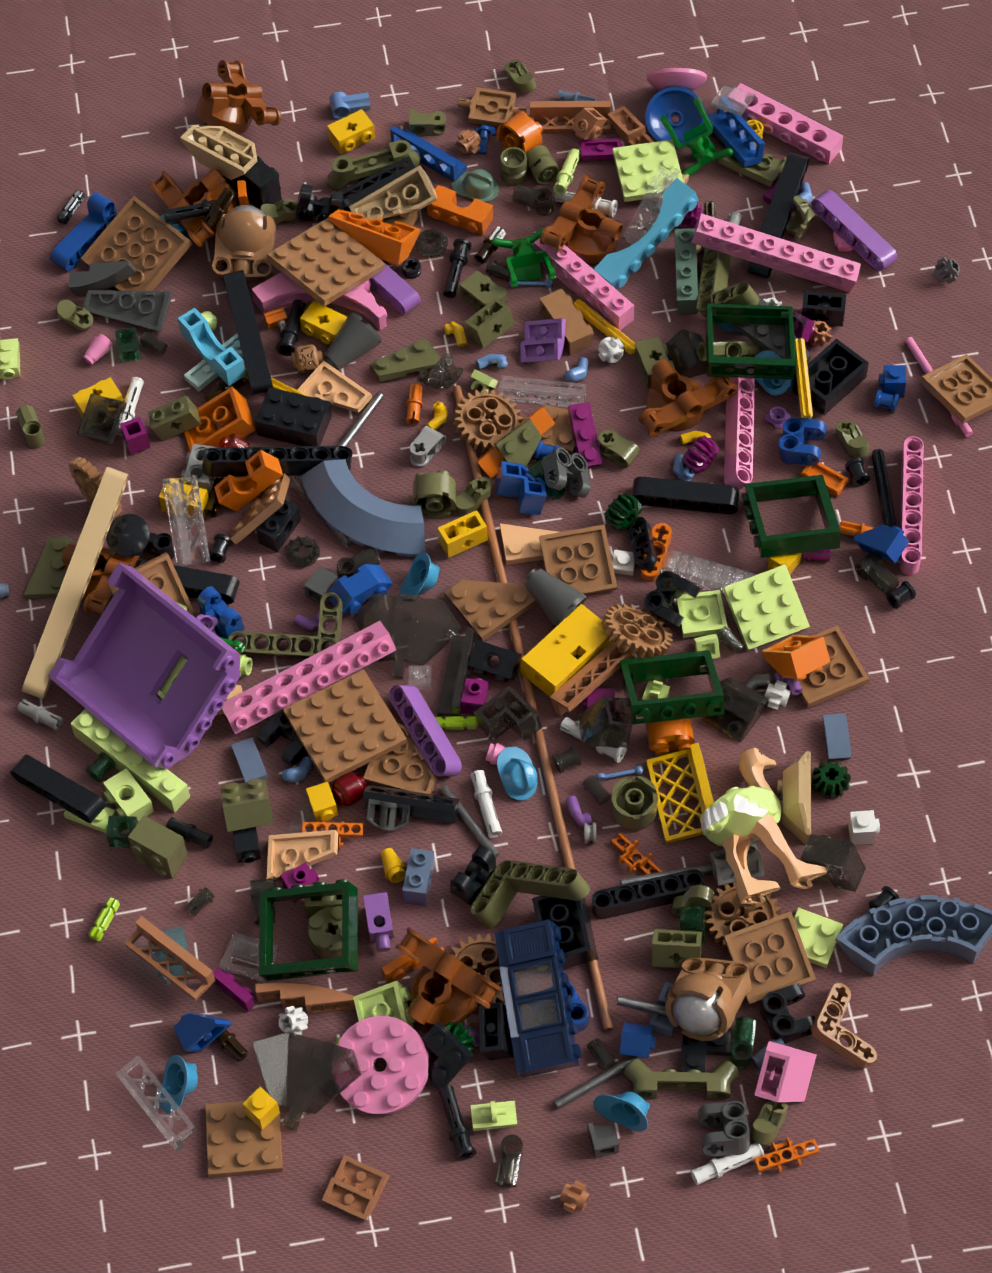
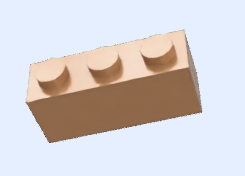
M561 288L540 298V312L546 320L566 319L564 347L569 355L592 346L593 329L584 322L581 311L579 309L576 310L570 295H566Z

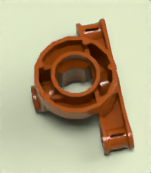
M221 60L218 63L217 71L224 83H205L203 85L202 94L196 107L199 118L209 126H223L236 134L247 131L252 119L257 125H264L265 123L272 126L279 125L281 121L280 110L276 107H268L261 99V86L259 84H250L246 80L243 63L241 61L228 62Z
M215 167L204 175L200 181L189 185L185 193L181 191L166 171H162V175L154 183H149L150 187L161 197L169 209L200 204L205 199L208 201L217 200L226 187L234 191ZM236 194L227 206V212L237 207ZM204 216L178 220L187 230L189 237L200 248L211 235L214 236L216 234V226L214 228L208 226L203 221Z
M584 175L576 194L570 201L566 200L563 203L558 218L552 225L547 226L543 230L540 243L556 248V251H561L564 245H566L585 263H599L607 254L614 253L623 224L607 218L600 211L593 209L594 204L604 191L605 183L602 181L599 183L590 179L588 175Z
M662 359L652 367L651 387L647 393L646 410L639 415L638 421L648 429L650 437L658 436L666 430L684 431L691 429L701 421L705 410L733 397L738 392L739 387L737 384H733L729 377H713L705 386L701 387L693 379L679 375L668 360Z
M68 544L63 551L62 562L65 563L66 570L76 545ZM102 548L94 569L103 567L105 570L104 572L102 570L93 571L82 600L84 603L83 611L86 613L93 612L101 616L113 598L106 582L118 563L134 567L139 556L123 557L115 554L109 548Z
M407 927L405 937L395 948L424 965L415 975L411 985L412 1003L408 1008L407 1015L423 1025L426 1022L435 1025L438 1021L443 1025L454 1021L456 1025L459 1022H464L471 1015L477 1002L488 1009L491 1007V1000L496 992L502 989L500 986ZM443 978L448 979V983L444 984L443 994L435 998L436 1002L433 1004L431 1000L433 986Z

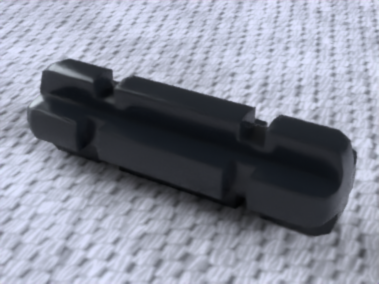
M76 190L73 193V197L62 208L63 211H60L57 215L59 223L64 225L68 223L69 217L73 216L80 206L79 203H82L86 197L83 191Z

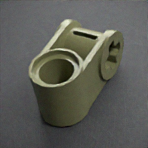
M604 430L599 434L598 445L601 456L611 460L621 468H628L640 452L636 443L627 440L612 430Z

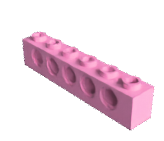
M742 83L727 98V101L746 122L749 120L760 121L763 124L764 132L781 139L802 152L812 155L819 161L830 164L842 149L843 135Z
M540 238L534 242V250H544L547 252L551 265L555 270L554 275L617 329L622 330L634 321V304L566 245H564L561 251H556V248L546 243L544 245L541 244Z

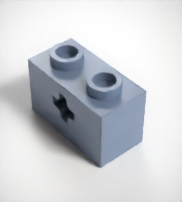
M411 848L402 889L404 902L427 906L435 867L434 851Z

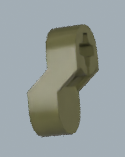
M512 60L504 65L507 78L512 81L519 92L530 93L536 89L537 85L534 76L521 61Z
M282 199L275 204H263L260 211L265 216L272 217L276 225L282 221H294L297 218V202Z
M62 300L58 303L56 316L62 322L73 326L78 331L84 332L90 329L93 317L89 311L75 305L70 300Z
M848 420L836 424L837 439L843 443L849 455L855 458H863L870 453L869 441L862 435L857 424Z
M478 477L471 481L464 492L456 497L455 511L458 515L465 516L476 511L481 503L490 497V480L485 477Z
M691 886L683 896L674 898L670 912L679 918H694L702 908L711 906L715 892L707 886Z
M769 1100L763 1105L758 1118L753 1123L751 1133L753 1141L759 1144H769L777 1137L780 1127L787 1117L788 1105L785 1102Z

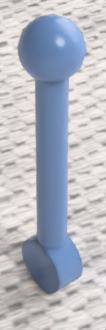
M547 279L545 282L517 281L518 286H545L546 288H551L553 282Z
M636 766L635 769L610 774L600 773L596 775V780L602 782L608 778L634 773L640 775L643 773V768Z

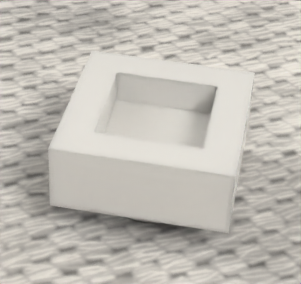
M614 550L612 560L614 573L633 576L635 566L633 552Z

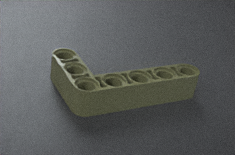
M706 247L696 308L705 318L707 303L757 305L760 297L747 282H741L727 288L731 255Z
M330 592L323 595L320 601L318 636L236 631L231 633L228 639L234 641L238 637L244 638L243 646L245 649L243 653L239 654L309 658L321 652L326 643H333L334 645L340 642L343 602L335 593ZM332 598L336 599L337 606L334 609H327V601ZM335 621L336 626L334 630L325 631L324 626L326 622ZM262 638L266 639V647L261 650L257 649V641ZM282 640L289 641V647L285 651L278 649V645ZM306 641L311 642L312 647L310 651L302 652L300 649L301 644Z
M505 860L495 868L472 904L470 911L484 928L490 929L498 924L518 892L578 901L588 895L590 886L576 869Z

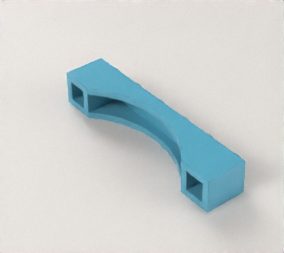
M676 178L664 191L660 213L647 234L630 247L607 254L593 270L616 290L623 287L631 274L640 269L642 262L655 252L656 247L668 238L671 230L675 226L680 225L684 216L696 207L699 201L696 192Z

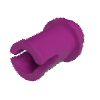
M831 549L802 553V559H806L807 562L810 560L829 562L830 556L821 555V553L831 554Z

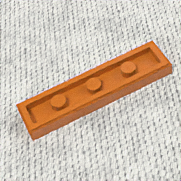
M542 406L524 420L531 419L541 435L555 424ZM494 445L476 463L487 477L491 479L498 473L501 461L505 460Z

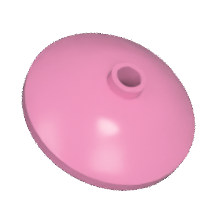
M663 68L649 72L647 74V81L658 90L679 86L694 91L707 81V74L689 68Z

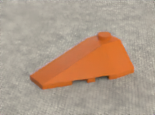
M339 209L329 215L328 220L354 238L378 258L387 261L391 265H399L408 258L420 234L419 228L395 221L394 225L384 223L383 218L364 219L363 214Z

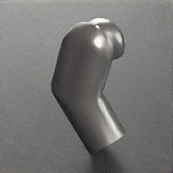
M770 674L754 675L741 689L746 695H750L758 686H764L767 689L769 683L775 685L774 677Z

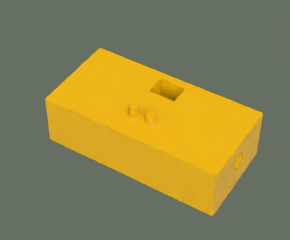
M580 604L522 658L519 673L550 697L612 643L609 641L611 636L604 634L606 630L602 629V620L583 604Z

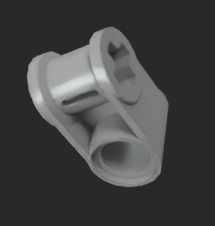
M425 426L410 445L411 464L417 468L428 465L430 460L444 446L446 436L429 426Z

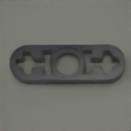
M637 517L628 528L634 561L640 569L649 570L657 562L652 530L645 518ZM647 540L643 546L639 547L642 541Z

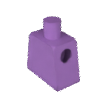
M387 892L365 895L363 898L370 942L376 943L377 952L391 950L390 939L394 938Z

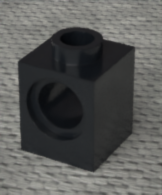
M256 827L233 831L238 863H252L255 860L261 859Z

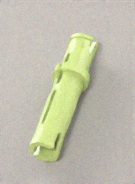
M577 149L569 150L562 170L557 174V182L553 187L557 195L565 194L568 185L573 180V173L581 157V153Z

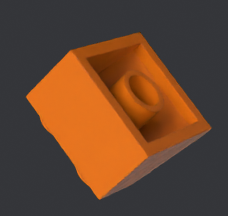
M792 635L761 651L762 656L783 678H793V681L806 678V674L810 672L820 671L823 665L830 662L823 636Z

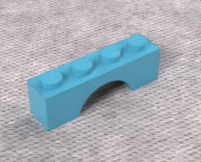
M196 308L177 318L181 335L228 386L246 376L243 359L232 347L226 349L221 345L211 331L207 320Z

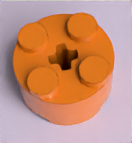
M520 111L497 128L496 136L498 142L502 141L504 145L502 147L503 151L510 147H517L527 153L533 147L542 145L541 132L543 129L540 123L534 122L525 112Z
M691 718L645 723L649 749L654 751L657 757L667 755L671 751L679 752L690 749V745L694 744Z

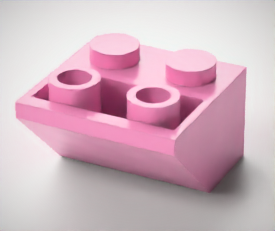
M769 1041L754 1096L775 1102L805 1101L817 1054Z

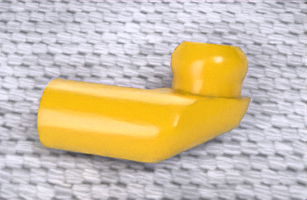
M454 321L444 325L445 334H453L458 347L468 344L464 328Z
M440 401L433 404L434 418L426 424V426L434 430L447 421V408Z
M691 431L680 434V441L682 445L696 441L701 436L705 435L708 438H711V436L706 432Z

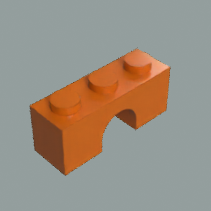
M437 185L435 188L437 200L427 205L428 216L483 236L494 218L493 205L474 198L469 206L458 207L456 206V191Z
M259 450L245 462L249 475L237 478L229 474L214 486L219 503L236 512L243 508L283 476L278 458Z

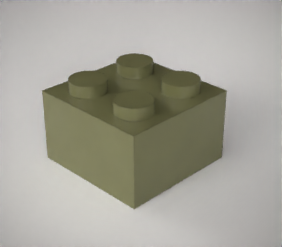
M254 778L245 783H229L224 787H220L228 832L274 823L266 779Z
M145 815L128 836L135 861L143 866L149 865L160 876L164 877L166 875L173 879L188 858L183 836Z

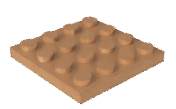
M133 196L84 253L81 259L89 266L90 263L129 261L136 268V273L114 287L119 291H153L193 243L169 223H165L163 218L137 197Z
M328 218L267 254V261L323 306L328 305L385 270V263L330 222Z
M364 669L283 709L285 717L324 782L329 783L407 744V738Z

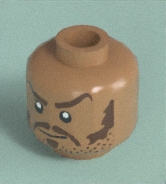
M313 344L297 346L294 352L291 353L293 368L297 369L299 373L314 372L318 368L319 363L323 362L321 350L317 351L316 346Z

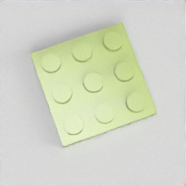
M672 139L613 148V157L624 202L662 197L664 191L676 178L683 182Z
M786 565L722 588L747 651L810 627Z

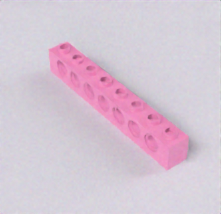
M705 214L700 215L691 243L849 293L857 282L861 265L854 261Z
M378 621L226 700L222 711L232 730L237 734L272 716L281 709L396 651L389 632L381 621Z

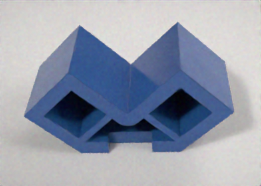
M501 461L495 480L496 495L518 498L519 513L540 515L546 499L545 481L540 477L534 478L528 473L529 469L523 464Z
M364 564L357 568L358 573L349 578L345 575L332 586L328 593L332 592L340 597L343 602L342 614H355L361 609V605L366 599H381L386 596L388 589L393 583L379 565ZM334 598L329 599L334 607H336L337 600Z

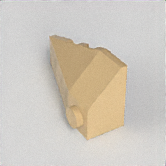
M419 165L349 206L351 212L363 214L364 219H376V217L384 219L420 210L436 201L437 195L428 175Z

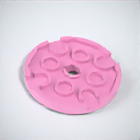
M373 1016L363 1019L351 1026L343 1034L335 1048L332 1072L336 1087L349 1104L363 1112L370 1114H392L398 1112L414 1102L426 1084L429 1074L427 1047L418 1032L400 1019L389 1016ZM385 1059L387 1063L385 1070L377 1072L375 1069L376 1060Z

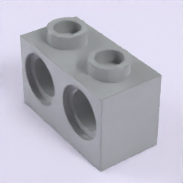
M193 444L191 452L187 453L186 470H182L181 482L207 489L209 493L212 490L216 477L206 476L202 472V461L200 460H203V452L206 449L219 447Z
M752 843L746 857L747 867L751 877L764 876L762 855L756 844ZM725 849L709 852L712 874L718 886L736 882L735 875L726 861Z

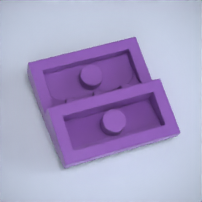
M558 318L525 322V341H521V363L560 360L564 346L566 319Z

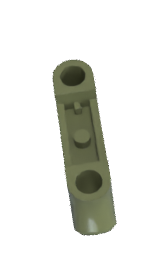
M398 140L390 142L389 149L353 159L350 158L349 154L340 156L332 163L333 170L327 176L328 183L333 189L342 190L349 181L371 176L407 156H410L416 168L420 164V155L418 151L411 149L409 142Z
M633 1059L625 1067L624 1075L633 1083V1093L638 1094L643 1099H657V1090L706 1091V1100H725L731 1097L730 1085L739 1078V1071L731 1061L724 1060L711 1073H703L699 1070L677 1072L673 1069L653 1072L640 1059Z

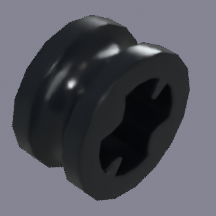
M408 258L403 262L402 268L405 277L409 279L419 277L421 274V263L418 259Z

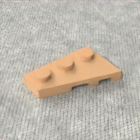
M325 361L298 388V391L309 397L330 401V405L357 413L373 398L371 393Z
M500 524L506 565L543 560L539 536L558 532Z
M336 830L269 835L267 880L269 882L281 878L282 874L305 862L309 867L336 856L338 832Z

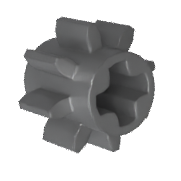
M943 257L936 261L937 265L934 268V275L939 282L947 281L950 284L957 280L956 277L959 276L960 267L956 260L950 258L947 260L946 257Z

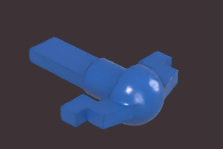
M481 125L473 130L480 134L481 142L479 147L481 149L479 154H487L488 134L491 133L492 136H496L495 127Z

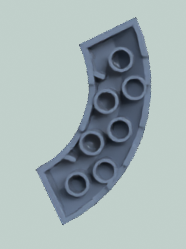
M345 459L323 461L301 476L305 494L314 505L316 513H320L327 521V524L337 533L342 532L350 537V541L363 547L365 545L378 549L377 552L381 553L389 551L397 553V556L416 557L421 552L426 553L421 506L395 504L372 495L354 479Z
M920 895L918 898L909 899L904 897L889 901L888 904L876 909H870L868 913L858 919L856 918L847 925L835 940L850 960L871 976H874L879 969L891 960L916 951L946 952L959 956L973 964L992 937V911L976 903L972 905L959 901V898L954 897L953 899L938 898V895Z

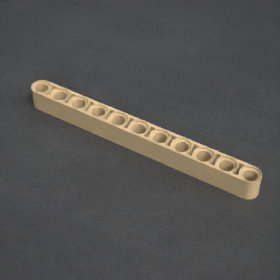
M107 467L25 678L22 692L44 699L52 681L48 675L62 655L129 477L127 473Z

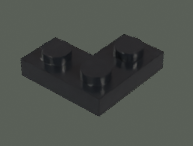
M439 1021L422 1039L423 1043L439 1057L428 1069V1078L440 1089L448 1086L474 1056Z
M728 1030L721 1037L713 1041H700L683 1034L680 1072L699 1070L705 1073L706 1054L730 1056L732 1030Z

